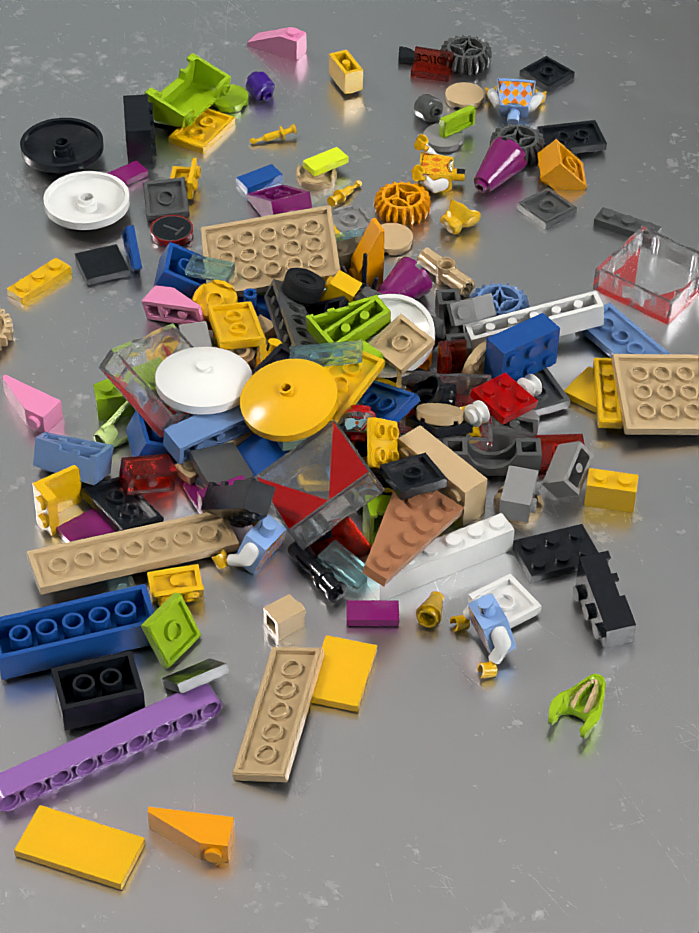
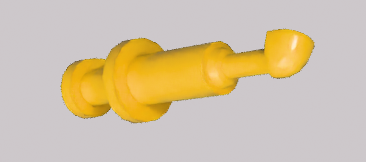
M295 124L290 125V128L286 129L280 126L279 130L266 133L261 138H251L249 141L251 144H256L263 140L266 142L278 138L284 140L285 135L297 134Z
M357 180L352 186L348 185L342 190H335L333 196L327 198L328 205L334 207L337 202L343 203L356 187L362 185V182Z

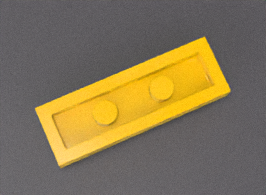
M55 257L6 288L7 295L23 305L72 273L71 266Z

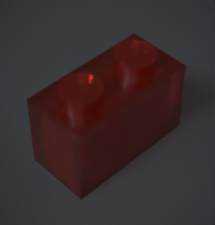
M169 454L122 457L119 479L127 495L168 492L175 489L178 471Z

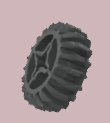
M455 36V38H449L448 41H444V44L441 45L440 56L448 57L444 63L446 66H443V68H447L449 72L453 71L454 74L459 73L461 76L467 74L469 76L470 74L477 75L478 72L483 73L484 70L488 69L492 61V51L489 43L485 42L484 39H478L477 36Z
M509 123L508 126L501 125V128H496L495 132L492 133L490 144L497 137H503L502 140L505 141L508 139L513 140L525 152L524 160L529 165L539 162L537 153L545 148L543 134L539 133L538 129H533V126L527 127L525 124L518 125L516 123V125H512Z

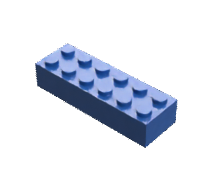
M137 585L0 617L1 679L13 678L150 645L141 628V625L154 613L146 585Z

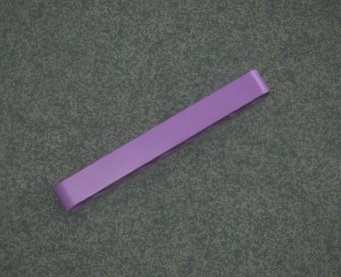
M206 683L182 694L176 693L0 773V811H10L204 722L220 712L222 702L210 685Z

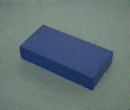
M273 164L238 176L236 181L237 185L247 194L282 182L283 174Z

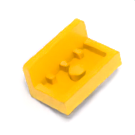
M197 158L192 159L191 167L173 166L170 179L185 177L187 199L191 200L193 199L194 191H198V179L201 177V166L197 165Z
M199 564L147 572L152 605L158 604V606H161L174 593H181L185 602L197 601L200 599L199 597L204 596V586L201 581Z

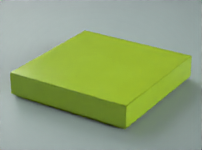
M181 593L171 595L141 625L161 666L168 669L201 636Z

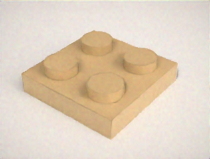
M400 314L375 336L369 344L383 354L386 363L403 375L435 345V341L404 315Z

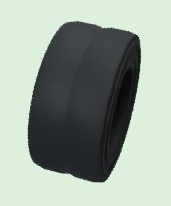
M295 267L290 268L286 272L281 289L287 297L296 302L316 304L321 298L325 282L318 274L304 268Z

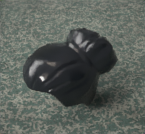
M435 375L417 382L412 392L418 394L421 400L413 407L415 410L418 405L426 403H442L454 406L457 399L456 385L454 383L444 384Z

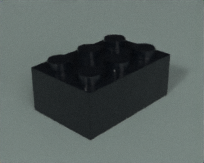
M148 94L123 96L128 164L136 160L141 165L153 164L152 156H156L153 104L148 102Z
M132 650L51 668L54 690L65 731L122 718L145 708L144 691Z

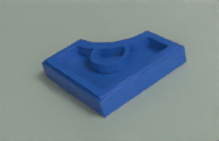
M134 225L126 226L122 232L125 253L128 256L131 271H141L142 264Z

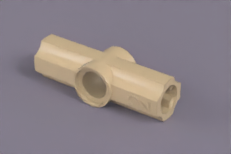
M428 247L421 250V253L417 256L418 264L436 276L435 280L438 285L452 289L458 288L459 294L464 297L468 296L475 288V281L456 268V261L449 257L442 258Z

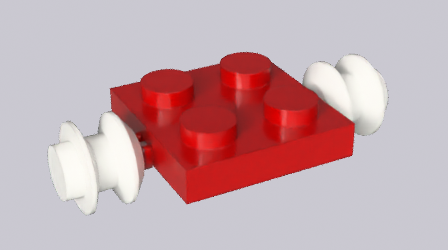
M503 373L473 388L470 397L475 402L467 405L464 409L466 422L471 425L473 424V427H479L482 423L488 422L491 415L500 424L504 425L527 413L537 406L538 400L534 396H539L542 392L541 381L535 375L528 374L525 378H520L516 382L507 373Z

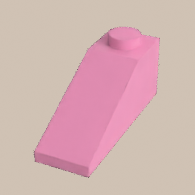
M291 27L260 32L254 35L247 42V45L298 61L307 52L306 32Z
M155 285L142 299L147 319L178 324L205 321L200 305L175 288Z
M4 375L2 377L5 396L24 423L31 429L41 433L49 432L63 419L61 400L10 376Z

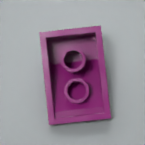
M284 184L246 194L247 199L261 217L280 214L286 207H288L287 210H292L294 207L301 210L312 208L309 191Z

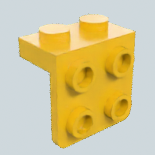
M369 417L367 419V464L370 468L380 469V465L400 459L397 440L399 429L396 421Z
M72 465L32 483L37 523L41 529H46L51 537L57 534L56 527L59 526L58 513L80 503L83 499L80 495V469L76 465Z

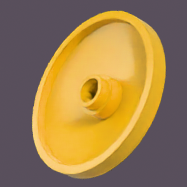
M285 359L264 366L249 378L241 392L240 408L245 423L255 434L271 441L291 442L307 438L324 428L337 410L339 396L333 376L323 366L305 359Z

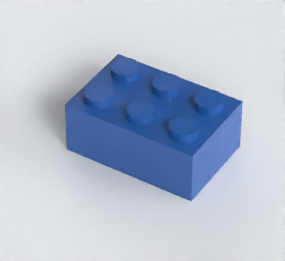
M541 313L488 337L486 341L484 374L488 378L493 379L503 373H507L517 382L518 379L525 378L528 374H535L556 364L560 327L544 313Z

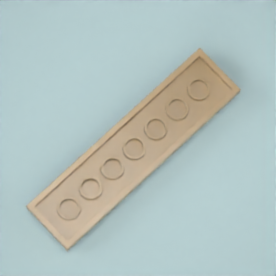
M205 512L27 551V559L39 593L42 595L216 556L217 552L223 549L226 553L238 551L239 542L229 520Z

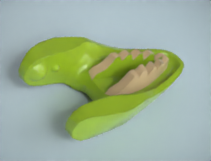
M591 674L572 688L559 693L549 706L548 724L554 725L561 715L576 716L585 722L580 727L579 732L580 737L586 739L598 723L602 713L606 687L605 678L600 674Z

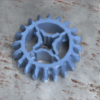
M491 282L489 286L483 284L481 288H476L470 297L491 293L496 316L530 307L527 295H524L523 290H518L517 286L510 287L509 283L502 285L500 282L499 284Z

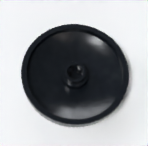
M54 118L39 122L30 127L20 140V149L24 161L31 167L50 173H68L81 170L96 162L103 153L104 143L101 131L92 123L77 118Z

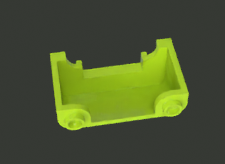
M190 54L186 59L189 62L186 69L181 68L178 78L165 89L159 92L150 87L145 91V94H148V102L153 104L154 123L182 128L191 126L196 118L222 96H226L229 93L231 76L196 54Z

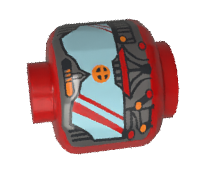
M351 405V409L345 411L343 432L351 437V441L365 442L367 438V419L369 417H376V414L370 410L371 407Z

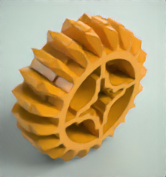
M402 180L400 183L393 181L391 185L385 184V187H380L379 191L376 192L374 201L376 216L380 217L381 221L399 223L411 227L414 223L420 224L421 221H425L426 217L429 216L431 207L429 192L424 187H419L418 183L411 184L410 181L403 183Z

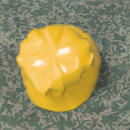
M451 199L449 210L441 216L440 222L448 232L456 235L461 232L462 228L474 226L479 222L481 213L476 210H469L462 203Z

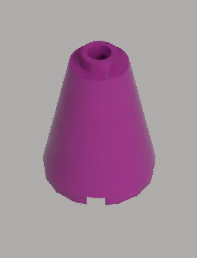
M497 137L491 142L473 180L475 188L479 192L490 193L522 171L526 166L527 161L524 160L525 152L513 140L508 139L505 141L502 140L503 137Z
M402 257L377 291L383 294L404 295L417 300L427 295L433 285L425 269L419 270L415 266L418 262L410 257Z

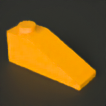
M376 218L371 219L351 257V265L348 270L349 276L361 282L363 254L367 253L366 284L369 287L372 286L375 277L379 278L377 284L383 283L385 230Z
M148 807V823L151 830L199 859L212 863H229L235 836L234 817Z

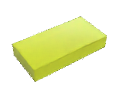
M338 147L303 160V167L315 177L349 163V157Z

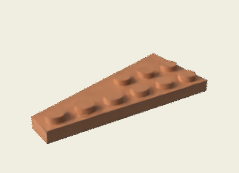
M437 490L400 500L393 491L362 573L384 587L460 517L464 507Z

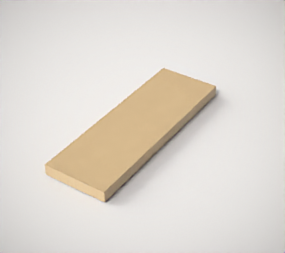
M272 647L232 772L234 781L288 782L325 655L323 648Z

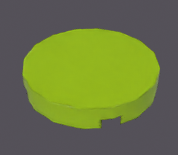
M229 84L231 86L229 93L226 96H222L211 107H216L223 113L238 112L242 110L244 105H248L249 94L247 90L241 86Z

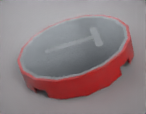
M167 215L160 217L151 225L152 240L163 247H167L169 242L183 246L193 237V224L183 216Z

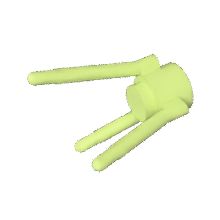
M129 399L93 434L95 442L111 444L114 449L119 444L128 441L127 436L117 439L119 434L114 425L121 419L120 415L131 404Z

